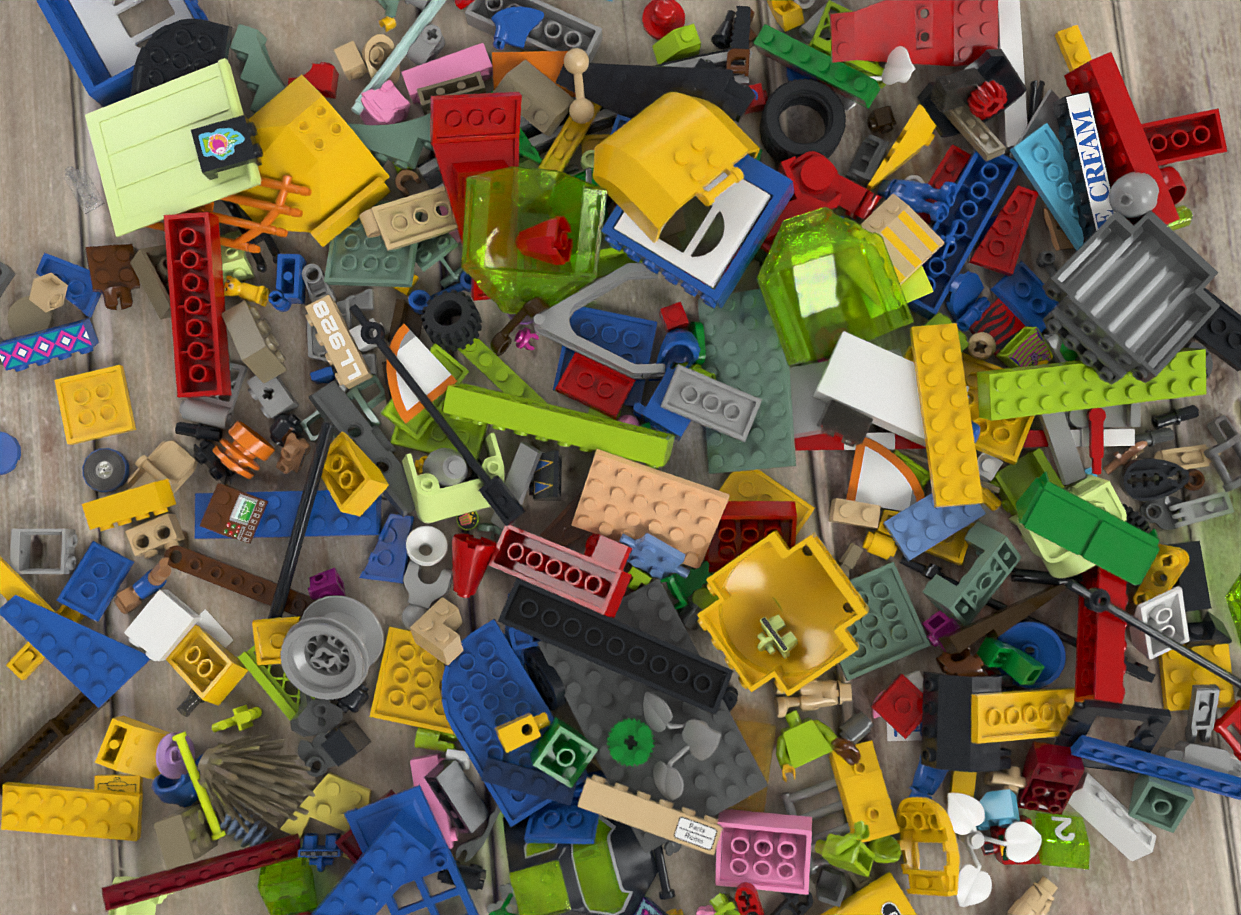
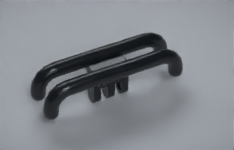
M222 200L233 217L252 221L248 215L241 216L235 203ZM238 227L241 234H244L250 230ZM262 233L247 242L256 245L265 241L273 257V262L277 264L278 254L281 253L271 234ZM251 253L257 264V270L261 273L266 272L267 265L261 253Z

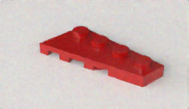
M1018 185L1015 187L968 263L1007 276L1013 275L1038 192Z

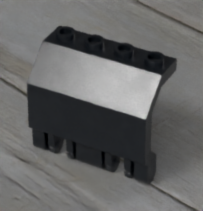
M924 672L921 765L960 772H986L1011 769V758L1006 757L1011 756V749L1000 748V742L980 744L971 742V694L1013 691L1012 688L1001 686H1013V678L1008 674L959 676Z

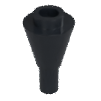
M733 10L727 11L725 20L711 38L712 43L719 49L730 48L733 30L732 23L735 17Z

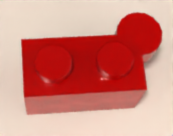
M838 174V191L840 194L842 193L839 206L846 209L844 212L846 215L854 219L859 216L866 220L882 197Z

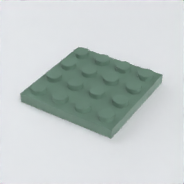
M379 201L373 207L392 201ZM417 212L415 218L421 222L422 212ZM359 217L330 241L324 282L329 285L412 287L418 243L387 251L381 235L373 238L367 237Z
M894 562L850 579V582L868 605L869 611L868 614L847 627L859 645L857 651L839 662L847 681L931 646Z

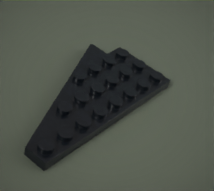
M589 63L587 70L582 73L586 99L630 119L634 118L662 95L669 92H678L709 101L724 111L733 121H735L744 100L725 91L734 72L731 69ZM563 64L556 84L575 93L574 76L566 70Z

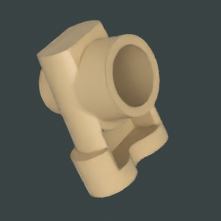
M1011 766V769H1002V772H986L984 784L995 787L1002 786L1004 790L1011 789L1013 793H1017L1018 789L1025 788L1026 779L1021 777V768Z

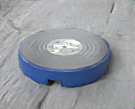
M100 448L91 452L85 459L82 467L83 478L86 484L93 490L113 492L126 483L129 476V463L119 451L110 448Z

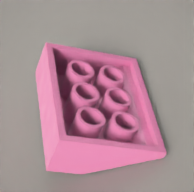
M725 809L719 813L717 824H720L723 829L716 848L715 885L738 887L739 884L748 882L753 884L758 890L808 895L812 817Z

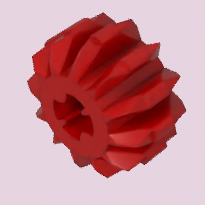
M994 80L989 83L985 81L982 86H977V89L971 92L972 96L967 100L969 110L981 120L986 117L988 119L991 118L993 114H997L1000 109L1004 108L1003 104L1007 102L1006 90Z

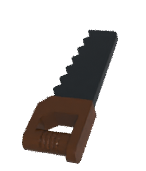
M736 6L734 30H732L731 48H729L727 53L726 69L733 70V74H744V77H748L751 8L749 6ZM734 60H745V65H731V62Z

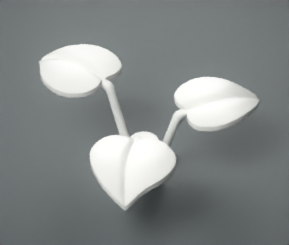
M898 46L889 54L882 76L869 77L877 81H883L887 85L896 82L906 83L910 79L915 67L910 60L906 48ZM840 94L838 95L845 111L852 109L857 104Z
M948 793L947 814L951 820L954 832L959 834L960 841L967 845L966 850L970 853L976 865L975 868L970 864H965L959 870L958 895L955 896L958 905L966 907L984 901L992 889L991 878L988 873L980 871L981 865L973 849L982 847L984 841L1007 846L1006 855L1009 859L1015 862H1024L1031 859L1038 852L1042 838L1034 827L1021 821L1012 823L1006 829V841L987 837L976 830L975 827L980 825L985 818L984 808L980 802L966 794Z

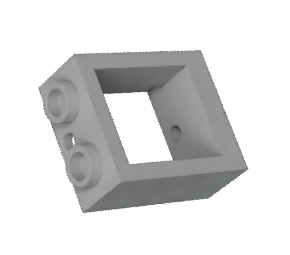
M11 529L10 566L18 574H73L77 565L75 557V547L78 542L76 529ZM31 535H62L61 568H30Z

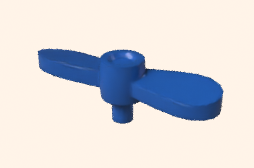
M953 220L949 233L946 236L940 235V238L945 243L941 254L942 260L945 259L949 245L952 246L955 242L954 234L959 225L957 220Z

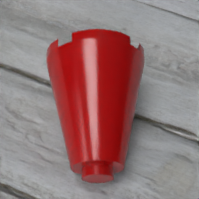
M454 534L452 538L453 591L457 592V596L470 598V595H475L497 545L495 541L482 536L481 539L473 538L474 535Z

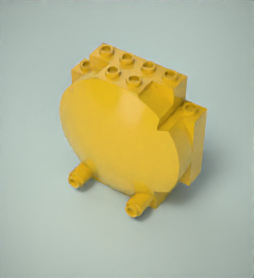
M776 530L706 579L709 583L706 585L713 596L717 595L719 599L697 614L699 617L698 623L704 631H709L713 637L711 641L715 648L723 651L726 656L724 658L730 669L736 670L739 674L738 680L744 689L748 688L750 692H753L775 677L776 681L774 683L778 690L790 696L859 649L858 643L847 627L868 614L869 607L815 532L790 549ZM779 615L786 626L777 632L779 636L783 637L791 631L798 640V644L790 650V656L786 659L783 658L774 644L772 646L776 652L771 655L767 649L760 652L757 648L761 642L757 636L763 632L766 638L768 637L761 627L760 619L766 617L768 620Z

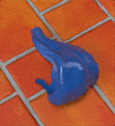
M675 328L666 334L661 343L656 364H665L667 372L668 368H672L674 362L684 363L688 361L689 363L686 365V368L689 369L698 359L701 352L698 340L693 333L685 329ZM660 378V379H648V380H649V381H660L661 378Z
M200 755L195 761L197 767L202 755ZM189 773L186 775L182 774L178 779H169L160 774L152 781L151 789L166 804L189 807L199 799Z

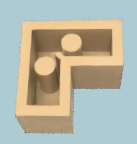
M441 597L410 627L414 641L447 666L463 651L459 634L455 632L463 624L459 608Z

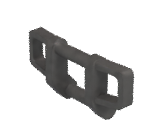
M1222 415L1207 424L1217 445L1203 453L1206 458H1210L1223 481L1225 492H1229L1241 486V475L1236 479H1232L1218 453L1233 447L1241 461V436L1228 418Z

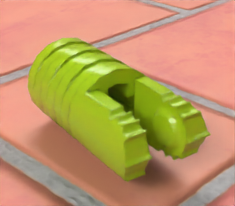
M418 727L415 748L447 752V749L456 750L455 744L448 742L457 741L458 738L454 734Z

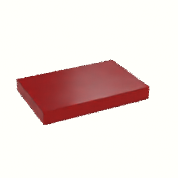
M575 351L555 391L616 420L636 380Z

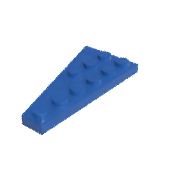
M17 595L13 596L0 608V615L98 708L151 660L146 654Z

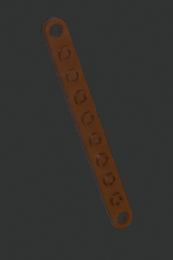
M172 546L165 551L164 558H169L168 565L170 567L269 606L272 605L277 587L276 582L183 546ZM176 550L182 554V559L178 563L171 559L172 553ZM290 588L284 611L302 618L305 610L316 600H312L309 595Z

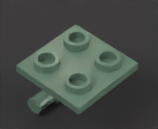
M449 233L418 242L415 262L423 272L439 260L448 270L449 275L439 281L444 289L453 282L457 283L460 281L459 278L462 272L468 269L463 263L453 271L443 259L445 255L459 246Z

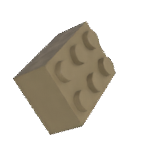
M244 300L221 314L241 360L263 384L287 371L284 364L286 358L282 351L276 347L279 345L277 339L269 332L272 328L265 318L261 320V315L255 306L250 307Z
M201 803L180 809L153 824L167 870L193 862L218 845L217 841L219 839L212 841L211 836L213 834Z

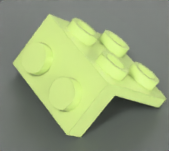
M238 230L221 236L236 239L242 234ZM221 245L223 284H225L227 276L235 277L239 281L253 278L254 270L245 256V251Z

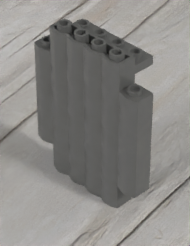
M1151 210L1143 215L1134 225L1116 211L1042 286L1050 299L1059 302L1042 320L1051 333L1060 336L1063 344L1068 349L1077 352L1085 365L1095 369L1102 381L1112 385L1122 379L1127 372L1131 371L1135 379L1147 383L1164 369L1220 307L1203 290L1219 272Z

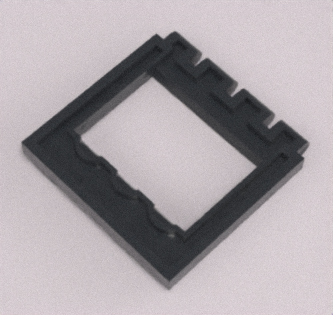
M1084 699L1083 702L1074 703L1053 745L1071 747L1081 735H1087L1096 716L1143 722L1142 725L1137 726L1134 731L1135 737L1128 741L1126 747L1151 753L1172 716L1168 709ZM1082 758L1083 765L1086 768L1138 774V772Z

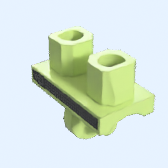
M776 615L768 620L766 617L760 619L761 627L768 637L766 638L763 632L757 636L761 641L757 646L759 651L767 649L771 655L776 652L772 646L774 644L784 659L789 657L790 650L798 644V640L791 631L783 637L779 636L777 632L786 627L782 618Z

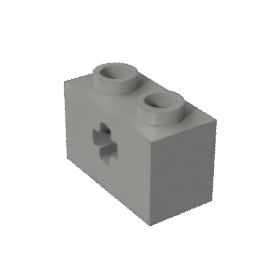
M279 375L265 384L257 376L247 381L250 389H248L249 393L255 400L259 399L263 405L260 409L267 418L271 417L276 420L280 414H288L299 406ZM271 391L273 392V393H272V396H273L272 399L269 398Z

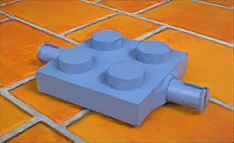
M649 533L635 540L625 534L621 536L619 542L632 548L627 562L631 563L634 567L642 569L659 580L674 572L685 579L689 575L690 570L680 566L684 562L686 554Z

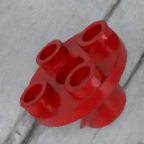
M652 0L643 11V29L652 38L660 40L672 30L684 27L685 13L682 6L675 0Z

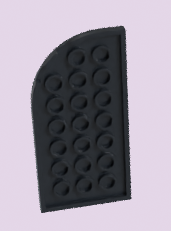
M181 19L159 28L152 34L146 45L142 46L137 56L130 97L218 63L221 59L225 58L228 60L232 26L202 19Z

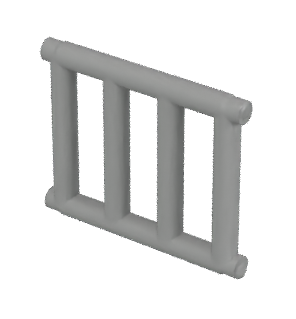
M835 778L789 794V792L782 793L781 797L787 815L797 816L793 803L836 788ZM838 801L799 816L812 817V821L844 810L842 801ZM848 823L811 836V846H814L818 839L826 841L828 834L841 836L849 833ZM869 841L864 842L863 844L868 847ZM810 855L809 875L817 873L816 869L830 865V863L823 857L813 860L812 855Z

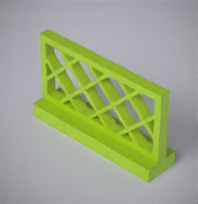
M828 0L812 41L808 46L831 57V40L826 41L819 37L821 30L828 28L830 31L829 10L832 9L837 13L853 11ZM853 60L842 62L867 76H882L884 68L880 67L879 62ZM877 81L880 88L887 85L883 81Z
M254 645L238 658L290 721L299 711L300 690L298 689V695H289L285 691L286 680H290L285 672L283 678L274 677L271 674L272 664L268 665V669L265 665H257ZM277 680H283L282 686ZM291 697H296L297 703Z

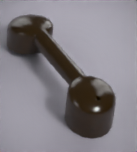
M534 297L524 303L521 310L493 337L490 343L492 351L497 356L505 353L512 342L509 334L527 315L534 319L536 314H541L551 308L542 297Z

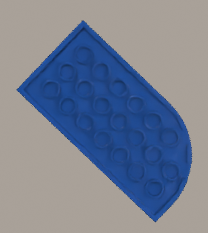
M493 619L461 641L463 651L448 666H445L442 677V705L444 713L481 778L488 756L542 771L533 765L530 753L549 726L539 730L541 735L539 738L508 753L503 750L494 729L527 713L535 717L545 712L550 724L555 717L517 654L513 651L511 644L497 621ZM528 724L522 726V733L529 731ZM586 768L578 778L576 786L586 780L587 777H590ZM484 782L511 827L552 801Z

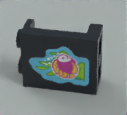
M245 115L191 129L201 171L209 180L218 178L217 172L249 163H255L257 166L262 165L260 157H263V151L260 144L256 143L255 136L258 135L256 126Z

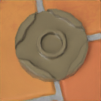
M30 296L19 298L8 311L7 321L9 328L17 336L52 328L54 325L53 310L44 312L29 300Z

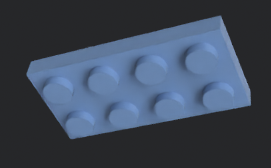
M931 493L886 520L883 525L907 561H910L981 518L986 513L980 504L934 508L933 494Z

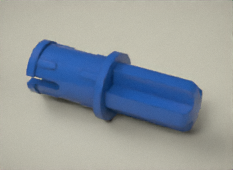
M987 297L979 298L972 306H968L965 313L956 321L957 327L961 331H967L975 321L981 319L983 312L990 306Z

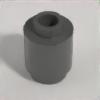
M861 711L859 714L855 713L839 727L842 731L839 735L841 738H845L856 745L871 731L870 728L874 725Z

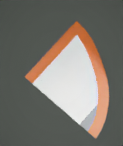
M405 324L398 329L391 341L390 349L431 402H433L447 390L448 385L455 384L457 380ZM387 360V378L392 400L398 414L406 424L420 413L424 406Z
M858 435L846 500L880 505L882 508L903 511L925 497L917 477L899 457L880 443Z

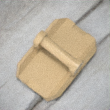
M175 440L164 441L149 457L143 455L135 462L138 469L128 479V490L152 482L169 479L174 494L192 475L198 462Z

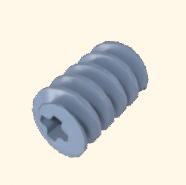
M234 806L235 811L249 828V833L244 831L235 817L232 820L227 814L225 815L224 823L222 822L220 825L222 830L229 827L227 831L228 836L236 833L234 837L235 842L243 839L241 843L242 848L248 845L251 847L265 843L273 834L271 832L268 835H264L267 829L266 826L258 829L259 820L253 824L241 816Z

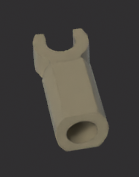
M853 543L849 544L839 561L841 563L840 568L848 579L849 570L854 568L864 551Z

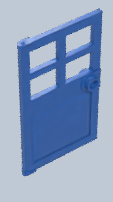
M420 785L344 813L362 853H364L400 809L437 838L431 852L402 884L404 885L415 880L423 899L399 908L392 896L386 902L391 915H406L425 907L428 908L430 915H440L435 904L460 895L468 912L465 915H479ZM448 868L456 887L431 896L423 877Z

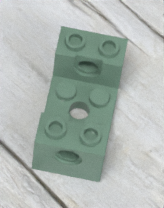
M979 521L969 529L964 538L970 546L975 548L978 558L969 572L961 578L958 586L936 574L922 591L938 610H941L947 617L953 618L963 627L974 620L1022 558L1007 536Z

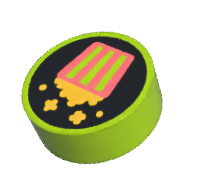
M476 511L456 517L458 526L464 530L475 529L480 520L479 514Z

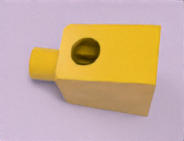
M545 712L535 717L527 713L494 729L503 750L508 753L541 736L539 730L549 726L550 721ZM528 724L529 731L522 733V726Z

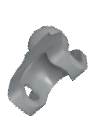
M412 560L409 562L403 578L405 588L409 592L407 603L410 604L402 613V622L406 629L411 631L410 627L435 602L449 594L453 580L452 569L446 568L442 570L436 582L425 584L420 578L422 565Z

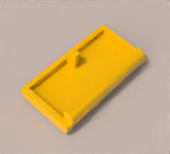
M873 741L855 745L860 751L861 759L854 766H850L834 750L830 752L829 760L850 832L855 833L854 824L858 821H863L865 825H868L870 835L869 838L860 840L862 843L900 833Z

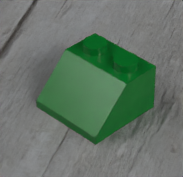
M555 717L530 753V758L535 767L572 788L598 751V748L575 728Z

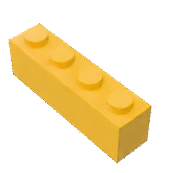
M164 479L83 503L82 507L89 529L99 527L100 531L114 528L113 523L116 522L118 526L131 523L132 517H135L136 521L150 517L149 512H154V515L169 512L167 507L177 504L169 479Z

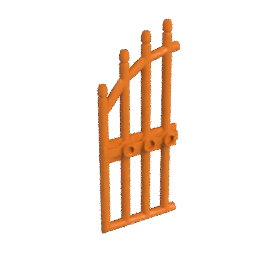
M283 175L282 181L261 177L262 182L258 186L279 190L275 203L237 194L219 199L270 211L261 223L213 212L214 202L182 214L210 212L219 217L220 223L250 229L236 239L220 236V244L251 253H259L261 248L258 245L247 242L262 233L287 237L288 231L286 229L271 225L279 214L291 215L292 217H302L303 215L302 210L284 205L288 192L310 196L312 191L307 187L291 184L292 176ZM157 222L147 226V228L165 232L164 222Z

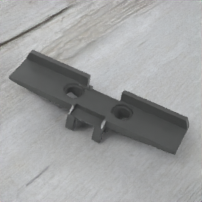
M335 380L314 394H311L308 398L323 419L335 425L334 434L336 436L341 432H345L376 466L382 462L387 464L388 470L382 474L389 486L382 494L400 515L405 517L415 510L404 467L393 455L396 449L378 426H370ZM356 427L360 430L361 435L351 437L348 429Z

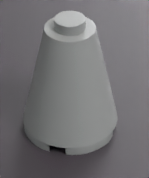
M440 448L428 455L423 464L422 474L434 475L441 489L464 483L467 478L468 467L465 459L459 452L451 448Z

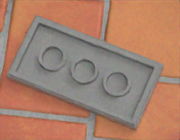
M678 364L660 407L741 442H745L762 400Z

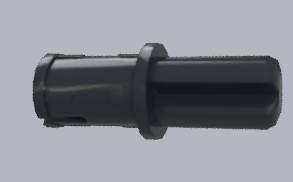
M1195 405L1177 410L1173 408L1167 413L1151 417V422L1156 430L1172 424L1177 426L1183 421L1198 417L1199 409Z
M178 422L175 427V433L195 437L196 440L207 439L220 442L223 429L205 426L203 423L196 425Z

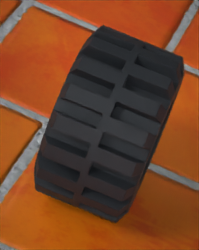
M447 290L442 291L441 295L438 296L436 294L433 300L429 299L426 302L427 307H423L422 311L424 314L421 315L422 325L432 343H436L443 350L448 351L451 349L452 352L457 351V348L463 350L467 344L471 346L474 343V338L477 339L479 337L478 331L482 330V319L469 295L466 296L464 292L460 291L457 293L456 290H451L448 293ZM461 316L456 323L443 326L449 318Z

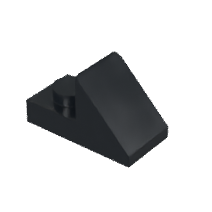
M1208 611L1202 622L1187 623L1189 642L1185 643L1186 647L1232 643L1224 623Z

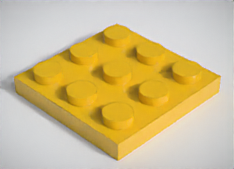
M122 365L54 380L68 445L136 430L124 367Z
M1229 644L1187 647L1232 674ZM1174 650L1158 656L1164 709L1170 711L1189 710L1193 685L1216 684L1220 688L1217 708L1232 707L1235 704L1232 684Z

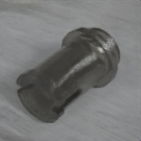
M193 689L189 691L190 694L177 707L178 712L185 717H188L200 703L205 702Z

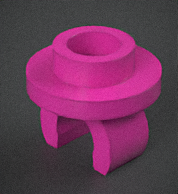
M525 327L516 333L514 341L519 349L524 347L526 350H534L535 348L529 345V339L538 340L539 337L536 334H530V329Z

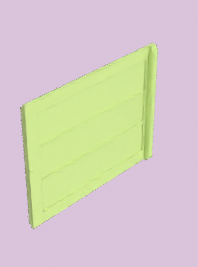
M221 59L218 63L85 114L116 237L163 221L164 215L182 214L261 184L259 169L255 163L217 172L218 178L209 180L202 173L191 129L244 115L231 66L227 59Z

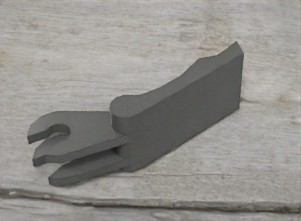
M498 805L492 811L488 827L484 833L461 843L456 849V858L459 857L462 850H466L468 854L465 862H467L484 845L501 811Z

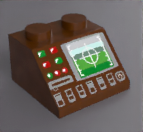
M218 483L200 526L218 534L251 544L269 501L229 485Z

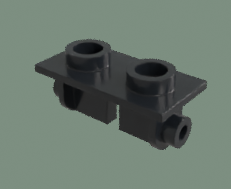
M206 439L199 444L200 448L194 444L193 456L196 461L201 465L205 464L210 469L208 470L210 475L216 481L220 480L223 484H226V476L232 477L235 472L227 468L220 459H216L217 456L212 451L215 445Z
M455 860L467 889L482 890L485 880H481V878L486 879V870L477 864L466 866ZM448 868L444 869V871H439L437 880H441V883L455 886Z

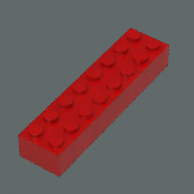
M1112 52L1092 59L1064 75L1066 85L1072 95L1087 91L1090 93L1110 186L1112 187L1120 177L1130 172L1149 174L1159 187L1158 202L1151 211L1166 225L1179 220V215ZM1141 217L1129 218L1127 220L1134 225Z
M210 212L164 215L177 398L232 395L227 326L221 315L225 312L219 217Z

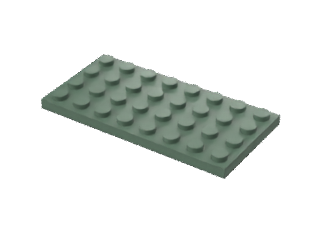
M779 285L771 288L731 293L722 309L717 306L713 309L706 305L701 298L698 299L699 321L704 326L706 358L702 364V369L714 373L717 381L762 400L745 442L706 427L709 474L796 466L784 287Z

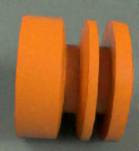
M237 420L228 431L234 441L230 442L222 438L220 443L226 450L216 445L212 451L231 471L251 479L254 473L248 466L258 471L260 466L254 459L257 457L267 461L275 451V448L252 428Z

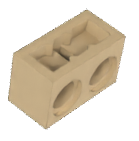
M167 513L125 531L134 555L144 556L145 559L157 555V551L165 548L168 550L172 546H179L178 542L185 539L176 514ZM168 527L170 535L168 538H165L163 532ZM145 536L149 538V544L147 547H144L143 545V539Z

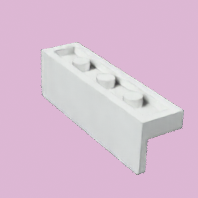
M1089 773L1082 775L1077 789L1074 790L1068 803L1130 861L1152 853L1156 835L1141 821L1128 815L1129 810Z

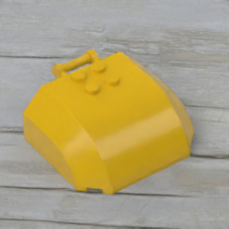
M669 92L662 95L595 146L593 179L649 239L655 243L658 241L661 229L665 223L694 196L705 206L709 207L715 202V198L731 185L743 180V172L733 165L747 154L756 159L760 148L724 111L713 103L678 92ZM724 172L728 175L710 191L704 189Z

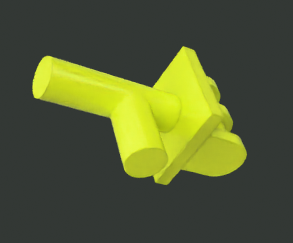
M247 704L232 709L233 717L212 724V730L216 733L238 725L239 731L254 726L252 720L261 717L262 710L259 707L248 710Z

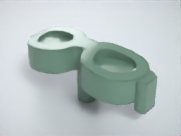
M481 523L477 529V532L480 530L492 532L490 537L492 540L495 539L496 534L501 536L503 531L491 523Z

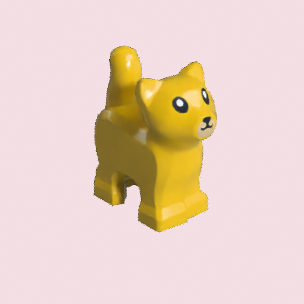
M232 276L226 277L224 296H239L243 300L266 307L270 293L269 288L244 282L241 283Z

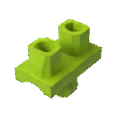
M719 893L709 901L716 911L714 915H741L736 911L738 909L736 901L729 902L724 893Z

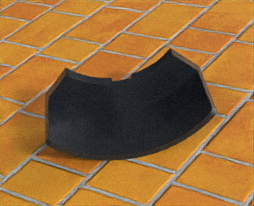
M987 49L977 60L964 69L966 73L957 78L952 75L939 81L929 82L917 96L920 104L936 125L935 129L940 137L946 138L961 133L935 104L936 98L955 91L968 105L967 100L972 96L971 92L975 91L977 86H982L985 81L989 83L994 80L1006 90L1007 102L1003 104L1004 108L1000 109L997 114H993L989 119L986 117L981 120L985 123L1007 109L1026 92V86L1002 49Z

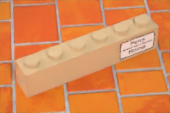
M593 774L592 778H586L578 801V807L714 856L723 829L720 824H717L718 819L705 815L703 819L695 816L696 811L686 807H682V810L673 808L674 803L664 799L656 802L650 799V794L638 791L637 794L628 791V786L620 783H615L614 786L605 783L607 779Z

